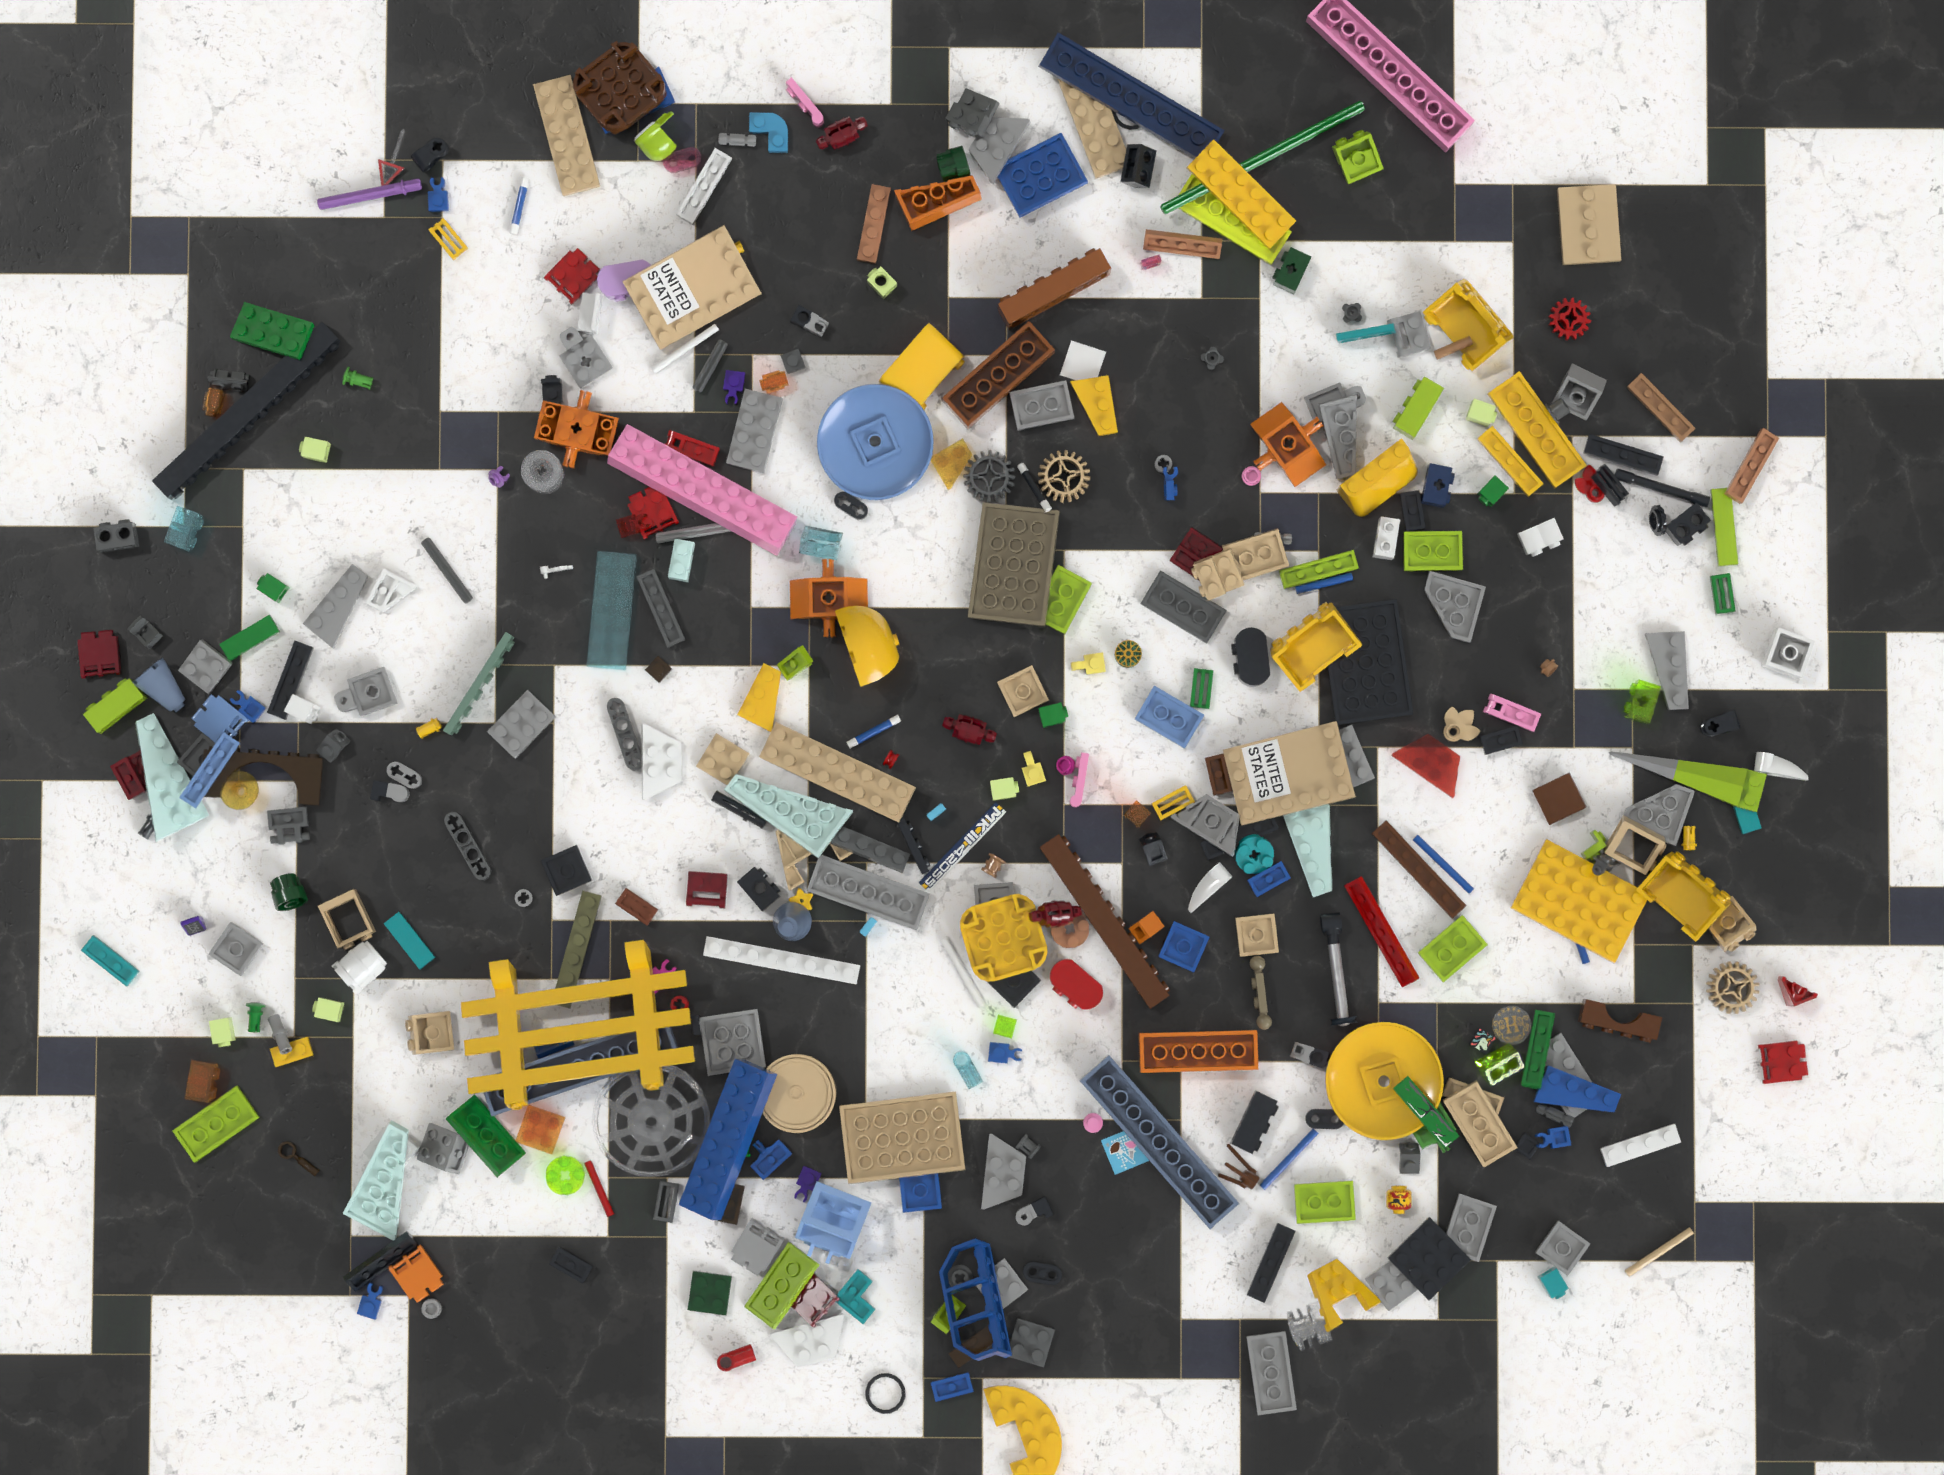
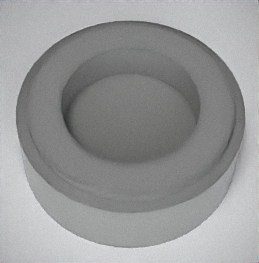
M430 1298L422 1304L421 1310L425 1317L433 1319L440 1315L442 1305L437 1299Z

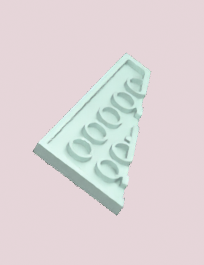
M153 713L136 721L135 724L141 750L142 765L144 767L155 841L157 842L208 817L209 814L202 801L197 808H194L179 798L189 784L190 779L184 768L177 763L179 759Z
M735 774L724 789L732 797L817 858L820 857L853 813V810L844 809L789 790H783L773 785H767Z
M1327 804L1283 815L1312 896L1316 897L1332 891L1330 805Z
M392 1120L384 1132L343 1214L385 1237L395 1240L398 1233L409 1129Z

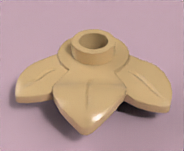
M1454 707L1447 710L1444 716L1446 726L1444 727L1443 734L1445 738L1452 742L1459 739L1465 741L1474 739L1480 733L1477 727L1472 726L1474 711L1464 710L1458 713ZM1451 728L1456 730V735L1452 736L1450 734Z

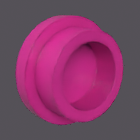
M1070 756L1061 757L1056 764L1057 770L1062 775H1070L1075 769L1074 759Z

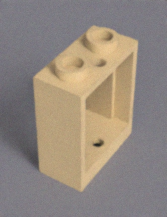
M1623 815L1607 841L1604 853L1646 875L1649 870L1652 871L1657 862L1655 859L1658 854L1662 855L1666 848L1665 837ZM1628 829L1656 843L1644 865L1616 851Z
M352 889L318 906L337 948L347 950L355 946V941L360 939L362 942L373 937L372 933L376 932L356 889ZM354 899L367 930L342 941L329 911Z

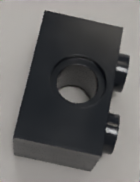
M753 867L737 883L763 912L781 897L778 894L780 889L774 882L770 884L765 879L768 875L761 867L759 869ZM759 882L764 883L766 886L765 891L761 894L755 891V885Z

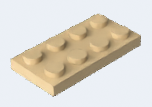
M1477 1080L1443 1099V1102L1483 1167L1517 1148Z

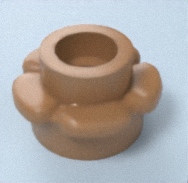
M1547 659L1540 666L1542 669L1541 674L1549 677L1558 667L1554 659L1551 661Z

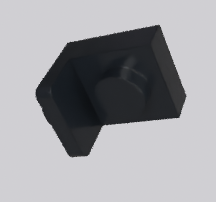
M547 375L545 379H541L543 400L563 404L562 380L557 378V375Z
M1157 832L1147 833L1139 839L1149 866L1167 860L1162 841Z

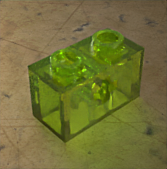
M1639 679L1632 683L1629 689V694H1631L1630 701H1626L1623 710L1626 713L1625 718L1643 724H1650L1661 686ZM1643 697L1642 701H1644L1645 704L1639 706L1640 702H1638L1637 699Z
M1509 1043L1475 1062L1482 1078L1490 1086L1525 1068L1518 1051Z

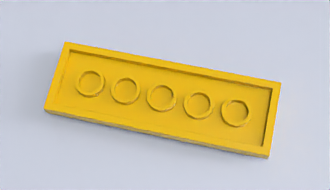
M1214 139L1186 167L1268 249L1296 222Z
M1520 371L1487 394L1554 489L1587 466Z

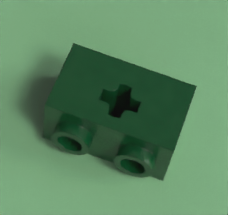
M1290 247L1289 252L1284 251L1280 260L1283 262L1281 269L1276 268L1272 277L1275 280L1273 285L1294 295L1312 256ZM1290 266L1294 267V272L1291 274L1287 273Z

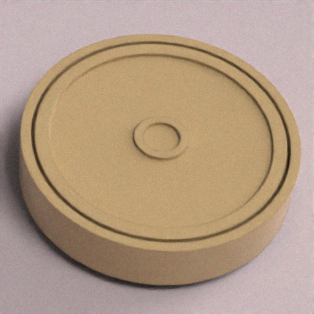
M791 1054L775 1060L767 1067V1070L777 1074L763 1110V1115L773 1126L786 1132L803 1133L813 1130L828 1118L836 1100V1085L831 1072L822 1062L808 1055Z

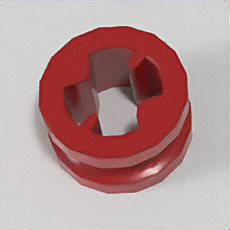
M890 750L882 765H888L889 769H891L899 754H894L893 750Z
M676 996L670 1003L672 1010L678 1009V1006H675V1001L678 1002V999H681L682 1003L685 1004L684 1008L689 1007V1001L684 996Z

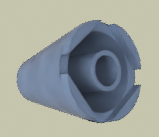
M163 657L132 682L170 712L172 710L177 712L185 705L183 703L185 698Z
M787 902L776 910L773 916V927L781 938L788 941H797L805 937L810 931L812 917L809 910L803 905L796 902Z

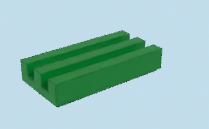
M1730 573L1710 576L1715 615L1735 612ZM1722 578H1725V579H1726V586H1727L1729 606H1730V608H1728V609H1727V606H1726V600H1725V593H1724V586H1723V579H1722ZM1716 579H1718L1722 609L1719 606Z
M1194 668L1190 707L1209 709L1214 670ZM1201 673L1198 704H1196L1194 701L1197 674ZM1205 674H1209L1206 704H1202Z

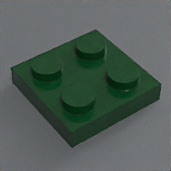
M693 1270L687 1310L727 1315L732 1276Z

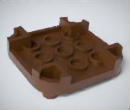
M616 41L612 43L609 50L585 68L581 69L579 67L575 72L573 89L578 99L600 126L612 134H618L628 129L656 108L667 96L666 86L661 75L657 73L638 50V47L632 42L618 43Z

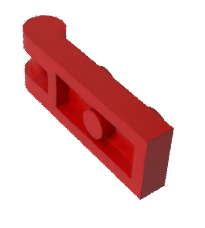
M669 430L667 434L668 440L667 443H664L665 445L695 461L714 467L720 450L719 447ZM676 440L681 441L679 447L674 446Z

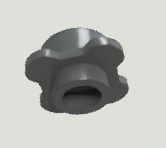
M1359 303L1344 304L1342 306L1344 311L1343 321L1346 323L1361 321V305Z
M1210 347L1207 353L1201 355V360L1205 361L1209 370H1213L1218 363L1224 361V357L1219 354L1216 347Z

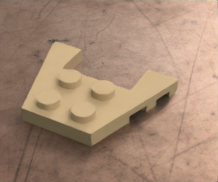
M777 830L776 836L788 890L791 891L804 883L795 864L810 856L811 853ZM830 844L839 861L853 854Z

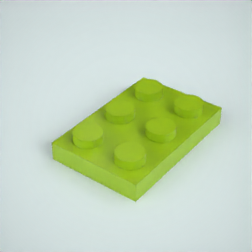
M1462 531L1403 532L1404 571L1463 570Z
M1058 565L1051 578L1046 625L1065 635L1092 582Z
M1461 915L1417 953L1444 983L1488 944L1467 919Z
M1352 1180L1294 1184L1297 1224L1356 1220Z

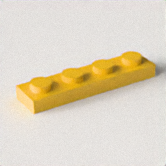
M1493 426L1477 438L1480 444L1527 497L1544 484Z

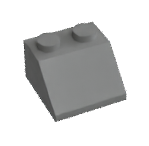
M1572 363L1552 403L1562 398L1569 407L1571 414L1587 420L1600 398L1607 380Z

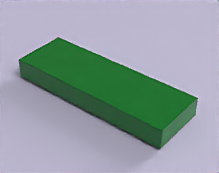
M268 615L219 645L227 659L232 661L276 635L280 630L271 615Z

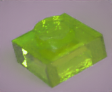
M998 1014L993 1034L1012 1039L1017 1019Z

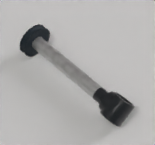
M1340 912L1320 914L1321 931L1324 936H1327L1337 1012V1019H1330L1332 1021L1330 1026H1346L1350 1023H1357L1355 1020L1357 1016L1349 1017L1338 935L1342 932Z

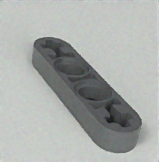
M612 698L607 703V710L625 764L630 770H639L642 767V754L625 704L619 698ZM614 701L617 704H621V707L618 709L620 714L624 712L625 716L613 718V716H617L614 709L611 710ZM623 719L626 720L628 726L625 730L621 731L617 728V722ZM626 738H631L634 741V745L630 749H626L623 746V741ZM637 749V753H633L636 759H640L637 767L629 764L632 758L630 754L626 756V752H632Z
M457 812L448 813L444 818V823L473 875L479 880L488 879L491 875V867L462 816ZM450 816L458 817L457 825L459 827L463 825L464 828L454 833L453 830L456 827L454 824H449ZM461 832L468 834V841L466 843L458 841V835ZM470 849H475L478 852V857L475 860H470L467 856ZM481 858L483 862L479 864L482 868H487L484 877L477 874L480 871L477 865L472 866V863H477Z

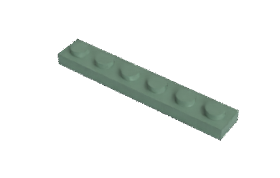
M505 632L445 726L444 732L451 736L459 732L462 727V719L464 716L467 718L473 709L471 705L474 700L478 701L483 694L481 689L485 683L487 685L490 683L494 676L492 672L495 667L499 668L504 661L502 656L513 647L515 642L512 635Z

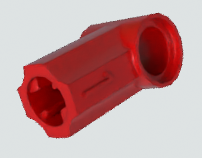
M751 1344L722 1353L717 1359L718 1368L726 1372L755 1361L756 1357ZM729 1357L732 1362L731 1365L726 1368L721 1366V1358Z

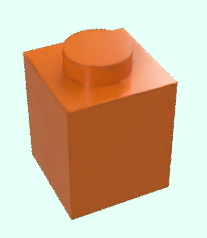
M1152 911L1128 929L1138 943L1141 944L1165 926L1155 912Z

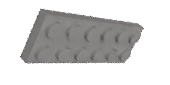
M820 855L807 888L808 892L914 930L918 929L930 893Z

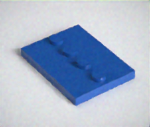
M1062 133L1008 159L998 176L1019 218L1088 184L1087 178Z

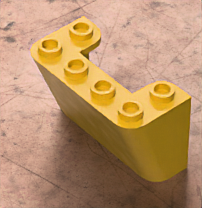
M1325 602L1320 605L1315 614L1307 615L1302 620L1303 623L1297 627H1291L1286 632V636L1282 639L1279 637L1271 643V657L1299 692L1315 682V675L1340 656L1345 654L1348 657L1362 646V642L1332 602L1329 604Z
M1670 852L1660 861L1636 891L1650 903L1656 901L1684 925L1681 930L1697 942L1731 904V896L1724 890L1720 891L1717 889L1713 880L1703 877L1700 874V869L1695 865H1689L1685 861L1686 858L1680 852Z

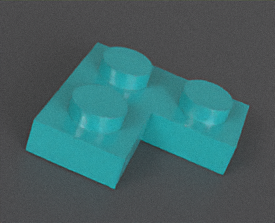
M857 1269L837 1293L840 1300L835 1302L860 1323L864 1324L876 1308L863 1299L861 1295L873 1281Z

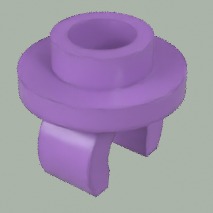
M499 466L496 470L492 469L488 473L489 482L499 488L504 485V482L510 476L509 474L506 476L500 474L503 469L502 466Z

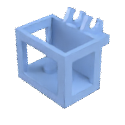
M817 1181L795 1238L804 1241V1244L810 1246L807 1256L811 1257L814 1247L828 1251L829 1254L825 1262L827 1264L830 1263L832 1255L850 1259L871 1202Z

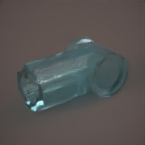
M964 1050L957 1051L953 1056V1063L969 1090L982 1083L983 1080L969 1054ZM958 1055H965L967 1062L963 1065L956 1062Z

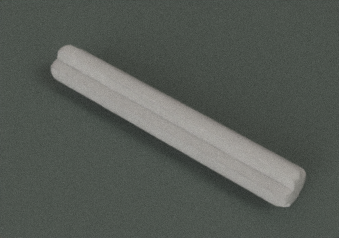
M714 523L656 533L655 536L657 543L674 541L675 539L682 540L730 532V530Z

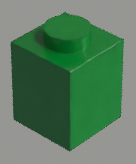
M1494 475L1477 493L1479 496L1478 500L1483 505L1492 507L1509 487Z
M267 573L260 577L256 589L275 602L280 603L290 587Z
M1062 703L1038 708L1043 728L1065 723V718L1068 717L1066 706L1062 707Z

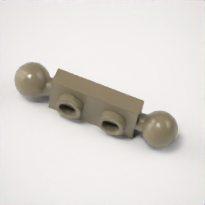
M1254 956L1250 960V967L1255 971L1254 978H1251L1252 989H1256L1257 997H1253L1254 1008L1258 1009L1260 1015L1256 1023L1260 1029L1266 1030L1271 1027L1272 1019L1267 1015L1265 983L1262 973L1265 967V960L1261 956Z

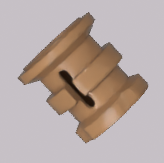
M989 853L990 858L985 861L986 865L981 870L996 878L997 872L1002 869L1001 865L1006 864V862Z

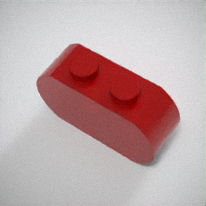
M1064 959L1052 967L1050 971V982L1054 986L1052 990L1059 996L1064 994L1068 997L1069 1000L1067 1002L1073 1008L1077 1009L1079 1007L1088 1010L1096 1007L1101 1002L1103 997L1102 985L1073 960Z

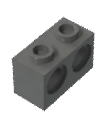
M129 519L119 520L118 524L113 525L110 522L100 523L99 527L93 528L96 550L101 553L139 547L136 524L130 522ZM129 529V531H130L129 537L126 538V539H123V538H122V532H123V530ZM109 532L111 537L108 541L104 542L102 539L103 534Z

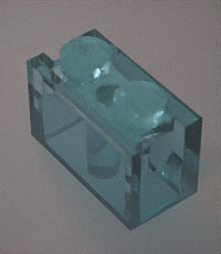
M177 506L164 542L190 552V549L195 547L197 541L195 537L197 530L202 528L204 522L202 519L203 515Z
M805 526L801 535L799 553L837 560L841 550L840 543L843 533Z

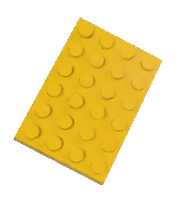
M1546 839L1510 908L1604 959L1615 963L1647 899L1636 891L1638 887L1608 871H1605L1602 875H1595L1592 871L1593 863Z

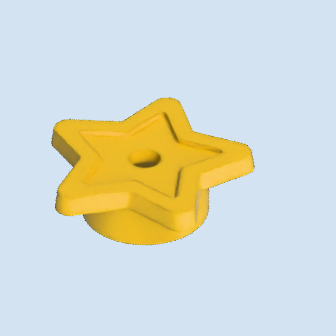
M798 888L796 895L790 897L789 901L799 903L808 910H812L810 900L813 897V893H804L801 888Z

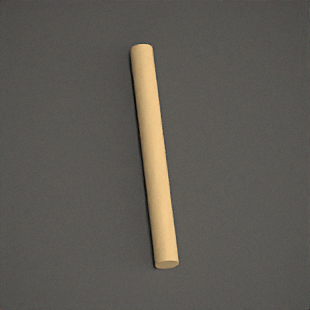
M1690 1227L1626 1269L1625 1273L1627 1276L1630 1277L1693 1235L1692 1229Z

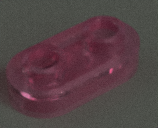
M689 147L672 152L671 155L663 160V165L668 172L677 173L697 167L701 163L702 158L698 149ZM689 156H695V160L689 161ZM676 161L677 165L672 167L670 166V162Z

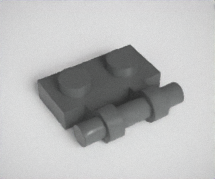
M307 807L267 811L269 830H277L276 836H270L271 844L278 843L283 845L285 842L296 841V843H302L303 840H310V832L302 833L301 827L309 826ZM294 828L295 834H284V829Z

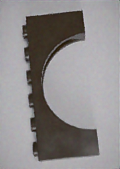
M209 746V750L204 749L203 761L214 746ZM237 748L205 797L221 798L225 783L235 771L248 764L264 762L282 768L291 776L298 790L299 804L320 806L323 758H319V754H307V757H299L300 753L288 752V756L280 755L279 751H268V754H260V750L248 749V753L240 752V748Z

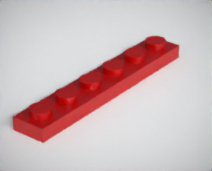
M1361 876L1344 885L1401 987L1418 980L1417 972L1363 877Z

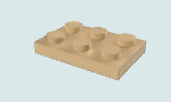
M1278 528L1222 545L1224 551L1231 549L1243 580L1289 566Z

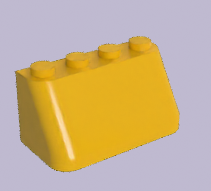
M1401 438L1336 489L1355 515L1359 517L1368 515L1415 479L1418 469L1409 447Z

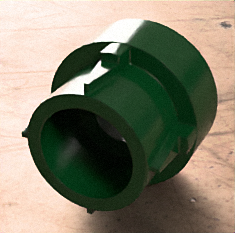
M962 145L937 154L936 160L944 182L971 176Z
M284 874L270 882L272 899L277 911L296 909L308 901L303 884L301 885L296 874Z

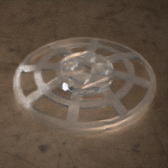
M672 1065L664 1066L662 1071L669 1072L664 1086L659 1087L662 1091L658 1099H646L643 1092L644 1087L641 1085L637 1072L640 1070L616 1073L603 1085L593 1107V1132L602 1153L618 1168L644 1177L671 1174L689 1164L698 1155L710 1124L708 1102L698 1083L683 1070ZM629 1075L633 1086L624 1091L617 1098L616 1102L605 1097L616 1082ZM676 1076L688 1083L699 1099L688 1104L683 1095L672 1087ZM635 1092L639 1102L631 1109L622 1106V1102ZM669 1093L678 1099L682 1107L672 1110L665 1103ZM601 1104L612 1109L610 1115L611 1133L600 1135L598 1127ZM702 1106L704 1128L702 1136L698 1137L691 1134L693 1123L691 1111ZM617 1112L628 1117V1127L620 1130L616 1129ZM686 1114L687 1121L685 1132L674 1128L675 1118ZM653 1117L657 1120V1123L651 1127L645 1121ZM631 1135L637 1141L634 1151L625 1146L620 1138ZM670 1136L681 1139L676 1147L667 1152L663 1142ZM615 1140L619 1148L630 1156L626 1166L609 1153L604 1145L605 1142ZM686 1142L697 1145L696 1149L686 1160L677 1166H673L670 1157L679 1152ZM645 1145H656L660 1155L645 1156L641 1155ZM638 1160L646 1162L662 1160L666 1170L644 1172L633 1168Z

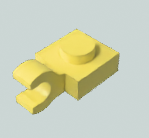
M1103 652L1083 655L1084 661L1071 662L1072 671L1085 669L1086 675L1106 672Z
M1031 751L1023 753L1027 766L1023 767L1022 771L1027 787L1046 781L1041 763H1034Z

